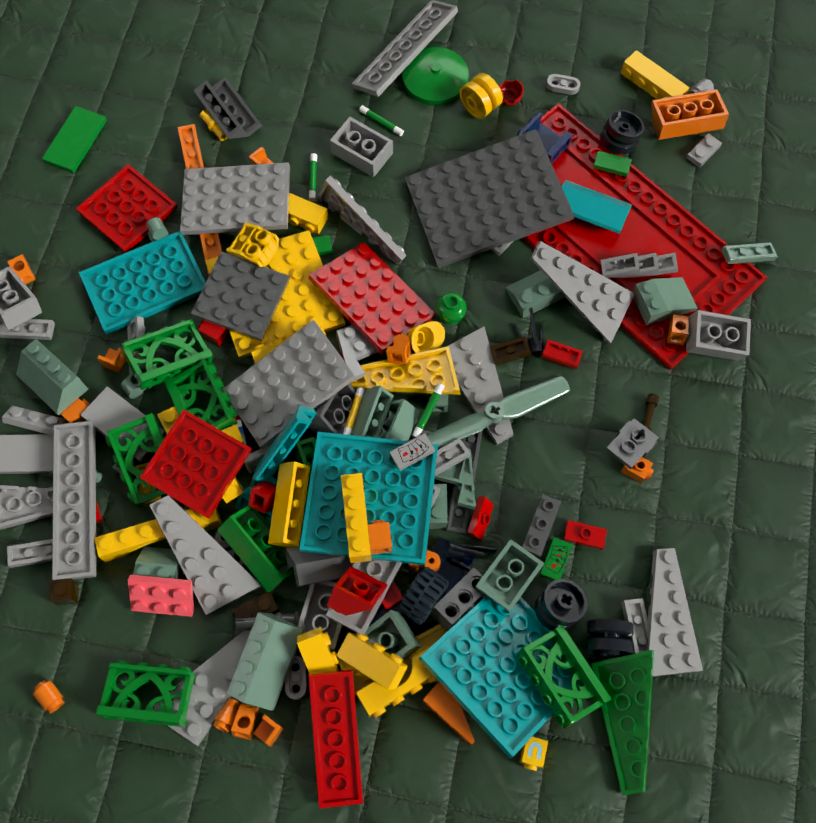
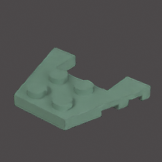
M470 454V457L438 474L434 479L462 486L457 505L475 510L476 500Z

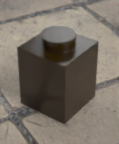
M73 579L50 581V601L56 605L78 604L79 583Z

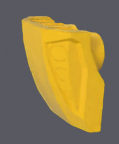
M245 222L243 224L244 227L231 246L226 249L227 253L250 261L259 267L268 265L277 252L279 238L276 234L260 226Z

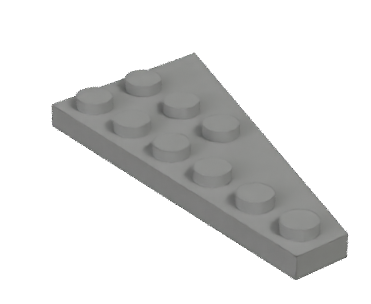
M329 176L325 180L317 199L320 202L325 201L328 203V208L332 212H339L340 218L360 235L363 233L367 235L368 241L372 245H379L384 255L395 264H400L407 256L404 249L392 241L390 234L384 232L375 219L370 218L365 208L361 205L359 206L354 201V197L342 188L341 183L337 179Z
M542 241L538 242L530 259L566 295V298L580 314L588 319L593 328L604 337V340L607 343H612L635 293Z
M485 327L449 345L460 391L475 414L484 412L486 405L490 402L499 403L504 397ZM510 419L491 423L485 428L496 445L513 436Z
M675 548L657 549L653 551L651 573L653 583L650 588L651 605L648 610L646 635L648 639L647 651L654 650L653 677L703 671Z
M250 630L240 633L193 671L196 678L193 683L186 715V727H169L197 746L200 745L215 722L213 720L228 701V698L231 697L227 694V691L248 640ZM183 681L178 683L179 686L175 691H170L171 695L177 694L182 690ZM181 698L173 700L176 714ZM164 701L155 704V711H159L161 709L160 703H164Z

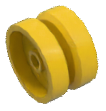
M479 73L471 82H467L460 89V98L464 107L478 119L486 117L503 101L502 92L498 84L485 73Z

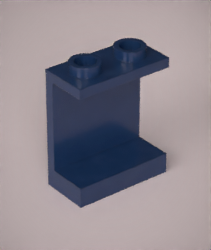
M539 112L535 117L532 116L524 128L522 127L518 131L517 136L536 129L552 164L568 148L573 134L566 131L561 137L541 123L542 113Z

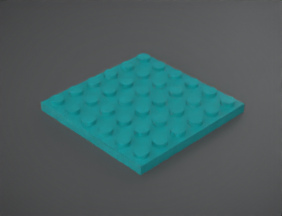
M317 432L299 548L300 552L349 557L341 475L362 473L368 524H372L376 520L389 522L392 552L371 555L372 560L425 565L438 444H432L435 448L434 453L399 471L389 452L409 441Z
M486 596L419 658L420 662L510 759L554 714L551 708L544 703L538 688L532 684L526 669L518 661L517 653L522 647L551 632L540 623L535 611L522 597H520L512 610L508 612ZM550 640L544 643L543 646L550 651L554 643ZM534 650L532 652V655L534 656L538 664H540V659L536 657L537 655H543L544 657H547L543 652L539 650ZM561 656V660L559 661L566 663L563 657ZM553 663L552 682L562 688L571 690L570 681L573 676L571 669H563ZM576 680V688H577L578 685L580 686V683L578 682V680Z

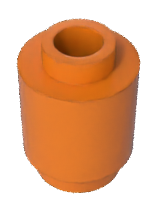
M44 680L34 687L35 692L33 696L44 711H48L51 714L65 703L62 699V694L52 681L46 682Z

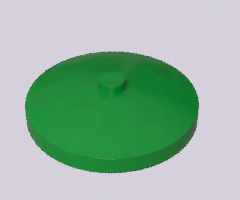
M443 47L424 48L402 71V82L407 93L415 100L428 105H443L459 98L460 89L468 82L469 77L468 67L462 57L454 51Z

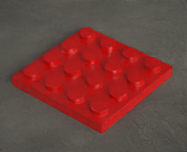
M127 164L81 203L76 210L123 252L127 253L148 235L147 232L149 230L146 224L150 219L158 217L163 221L178 206L144 176Z
M183 409L140 478L209 519L252 449Z

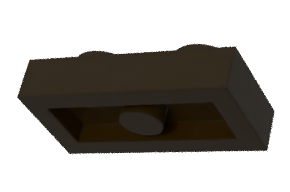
M526 336L490 347L495 366L531 356Z
M266 592L232 609L236 618L256 617L258 613L273 614L279 611L271 592Z

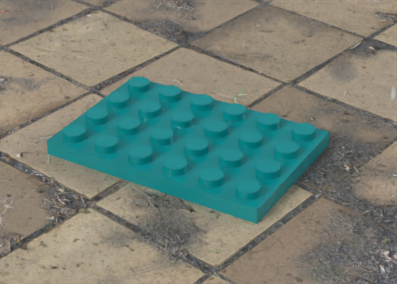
M180 231L79 272L106 335L126 327L136 316L147 318L199 296L206 283Z

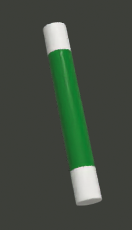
M362 105L359 111L397 135H403L404 130L365 106Z
M315 153L310 154L308 200L312 202L316 200L317 154Z
M437 383L412 433L413 436L418 437L421 435L445 387L444 385Z

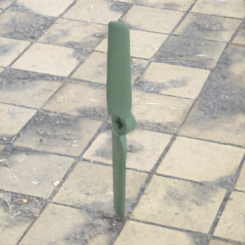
M558 376L508 395L499 403L490 402L486 405L484 412L468 415L427 435L432 444H438V448L443 447L458 438L463 439L478 433L491 423L518 418L570 391L569 384L563 376Z

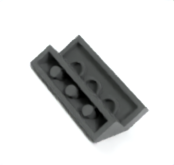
M226 77L222 78L214 86H211L206 80L193 90L229 139L249 137L262 127V124Z
M300 546L285 548L288 569L294 568L297 587L340 579L349 567L354 564L350 562L349 557L300 552Z

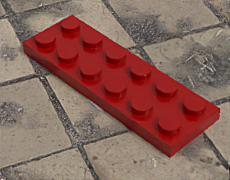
M353 670L309 674L319 808L363 804Z

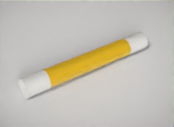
M361 387L357 388L343 431L345 435H351L365 391Z

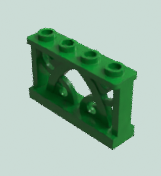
M192 319L182 320L170 327L165 326L153 333H145L142 337L136 339H128L122 343L121 353L131 368L141 390L162 383L170 376L173 378L200 363L204 358L208 363H211L213 357L212 352L207 348ZM189 333L192 336L191 342L186 344L187 336L181 338L180 335ZM195 343L198 349L200 350V353H198L192 348V346ZM161 344L179 349L175 354L173 363H169L162 358H154L155 352ZM142 349L143 353H137V355L146 359H136L133 357L132 352ZM183 352H185L183 356H185L186 358L180 359L179 356ZM158 363L163 364L162 367H159V368L156 367V366L158 365ZM146 364V373L142 374L138 365Z
M204 358L200 363L173 378L170 376L164 380L179 415L183 409L193 415L199 413L203 416L200 417L198 415V418L207 423L209 422L219 430L238 423L235 418L237 412L232 405H229L230 397L226 391L222 390L223 382L219 376L216 377L215 373L217 370L212 362L208 363ZM202 373H207V378L205 380H202V376H200L197 380V383H195V379L197 376H199ZM196 391L211 394L210 403L205 412L199 408L189 409L196 399ZM187 395L191 396L190 399L185 400ZM224 411L225 415L222 419L218 421L211 420L212 416L220 418L218 412Z
M151 413L140 419L108 430L106 441L108 446L114 449L115 455H113L115 464L121 467L123 473L120 476L124 485L127 484L130 491L127 494L131 503L141 505L165 495L166 493L161 490L156 492L157 488L152 486L149 494H140L138 485L143 483L145 490L149 483L140 478L143 471L133 466V459L139 446L145 451L156 453L164 440L156 416ZM145 423L148 424V427L139 435L132 430V428ZM122 433L132 434L135 438L133 442L128 438H124L127 440V444L122 446L119 443V436ZM145 440V442L148 444L149 440H153L154 445L151 448H149L143 443V441ZM122 451L127 452L126 459L124 458ZM131 473L138 477L135 481H133Z
M563 625L518 651L517 657L520 665L526 669L532 684L538 688L544 703L551 708L555 720L563 729L568 728L611 700ZM552 640L554 646L549 651L543 644ZM534 650H539L547 656H536L540 659V664L537 663L532 655ZM561 656L563 657L566 663L559 661L561 660ZM553 663L560 668L571 669L573 673L570 681L571 690L562 688L552 682ZM576 680H578L582 687L578 685L576 688ZM590 699L593 704L583 710L582 700ZM573 700H576L577 712L570 714L564 703H568L571 709L574 704Z
M118 660L117 663H110L101 703L97 707L96 715L109 720L186 727V715L196 675L190 671V668L178 666V669H171L170 666L164 664L150 667V664L138 662L137 665H130V662ZM127 673L129 674V679L127 681L121 679L122 684L126 687L123 690L119 689L116 684L119 675ZM160 677H167V678L165 679V681H163ZM174 679H182L184 683L182 690L177 694L171 695L170 691H175L179 686L178 684L172 686V681ZM152 680L159 688L162 696L154 698L145 710H141L139 698L132 693L141 685ZM116 691L119 695L112 707H110L113 693ZM128 697L132 698L135 702L132 708H127V704L131 702L127 700ZM181 698L176 714L173 700ZM164 701V703H160L161 709L159 711H155V704Z

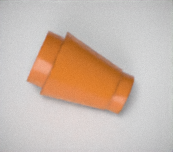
M228 698V701L213 719L215 721L213 726L228 733L232 728L240 703L232 698Z

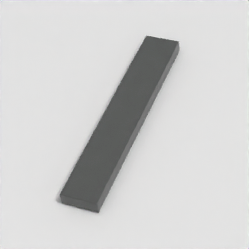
M482 431L461 439L466 448L471 449L473 483ZM454 484L446 532L466 535L470 508L457 505L462 486Z

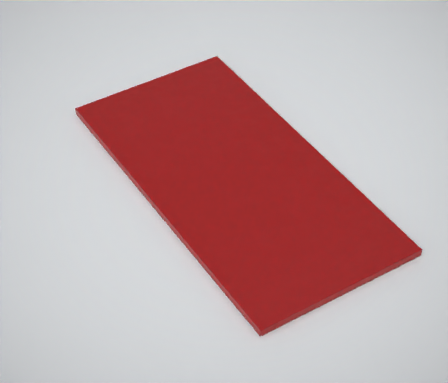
M558 103L542 116L541 123L561 137L566 131L573 134L568 148L552 163L561 187L568 180L632 204L620 234L574 217L573 220L523 237L522 239L533 249L536 248L538 242L542 241L568 257L571 256L602 276L601 260L634 253H637L638 256L656 253L657 256L675 253L678 272L654 276L608 279L633 292L636 284L651 279L683 277L698 308L697 310L730 315L766 281L768 277L750 262L727 264L721 249L723 246H728V244L632 164L630 165L627 177L594 169L593 166L598 151L617 156L621 155L611 152L604 147L600 137ZM633 298L620 326L665 367L672 370L688 354L686 352L687 339L684 345L667 343L671 318L646 326ZM697 310L682 314L681 316H690Z

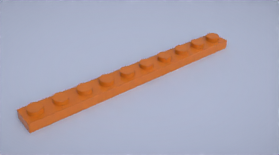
M195 124L178 127L186 169L204 168ZM200 234L205 260L219 257L222 251L219 234Z

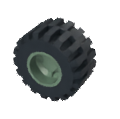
M426 567L417 575L399 604V611L419 625L424 623L430 616L433 607L446 592L449 581L431 568Z

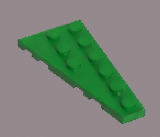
M654 650L591 663L593 672L611 698L610 701L601 707L622 796L646 791Z

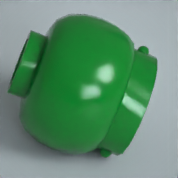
M453 292L442 295L437 300L435 306L439 319L448 325L459 323L467 310L463 297Z

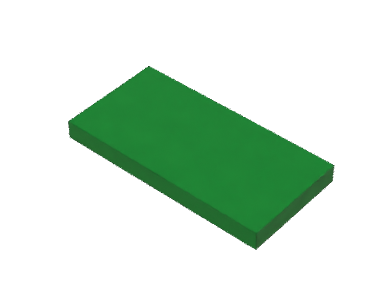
M75 106L42 157L43 162L75 173L105 125L106 117Z

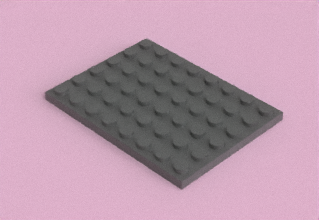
M536 129L405 177L438 268L574 219L572 209Z

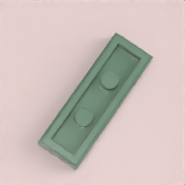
M771 242L723 246L721 249L727 264L774 261L778 257Z

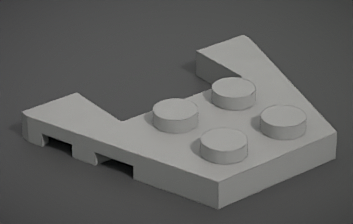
M353 325L337 330L336 337L340 352L345 363L356 376L353 381L363 378L365 371L358 363V360L378 353L377 349Z

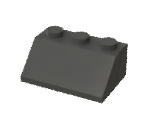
M350 383L315 409L317 414L309 425L314 434H317V432L343 434L356 394L355 389Z

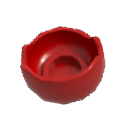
M517 79L514 81L506 80L499 86L503 96V105L514 106L521 101L524 89L522 83Z

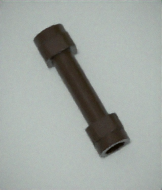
M653 393L647 396L645 403L647 408L642 424L650 431L652 430L650 424L654 408L657 407L659 402V396Z

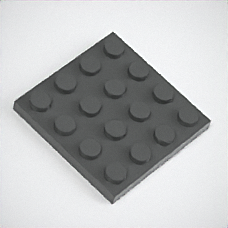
M221 251L191 315L197 319L262 342L289 283L290 276L264 266L259 267L250 261Z

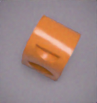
M23 254L7 261L25 285L36 280Z
M672 314L667 343L684 345L689 334L688 316Z
M398 334L393 338L394 345L387 347L388 362L407 364L411 353L410 340L408 335Z
M427 550L425 565L409 564V570L417 572L418 567L424 569L429 567L437 572L441 565L440 557L435 552Z
M245 703L240 704L231 728V733L234 737L247 740L252 739L259 707Z

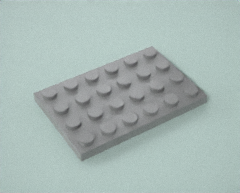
M289 162L185 169L180 225L181 234L240 232L245 222L260 226L266 230L288 229Z
M313 319L222 390L227 392L231 404L259 447L263 449L277 438L299 406L315 410L353 381L356 376Z

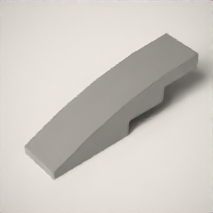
M634 253L601 260L602 274L606 278L644 277L678 272L675 253L659 256L656 253L641 256Z

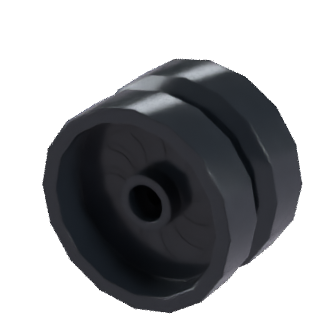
M623 109L614 110L610 113L602 129L600 140L604 147L611 152L622 155L630 154L634 151L638 140L644 132V122L631 111Z
M567 579L554 580L548 584L535 601L537 619L550 631L563 625L566 631L584 617L587 611L585 592L579 585Z
M594 619L587 621V634L593 637L587 640V653L601 656H627L634 654V643L626 639L634 635V624L632 622L617 619Z

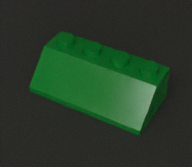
M246 506L230 516L217 531L269 593L294 573V568L288 569L285 548L289 547L268 544L270 521L262 512Z

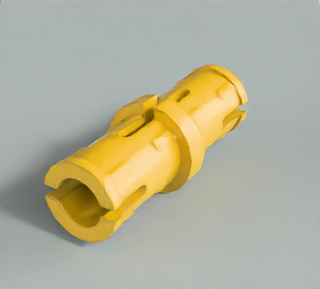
M205 109L204 112L203 110L200 113V118L208 125V129L213 131L221 141L226 140L228 137L209 111Z

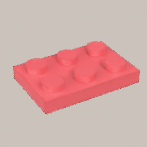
M140 575L129 576L128 588L131 611L193 616L192 580Z

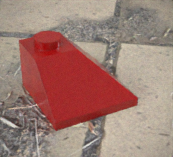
M350 566L335 584L327 606L345 616L371 610L388 585Z

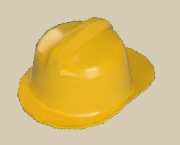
M431 321L411 328L408 332L411 349L415 353L440 348L445 339V330L441 323Z

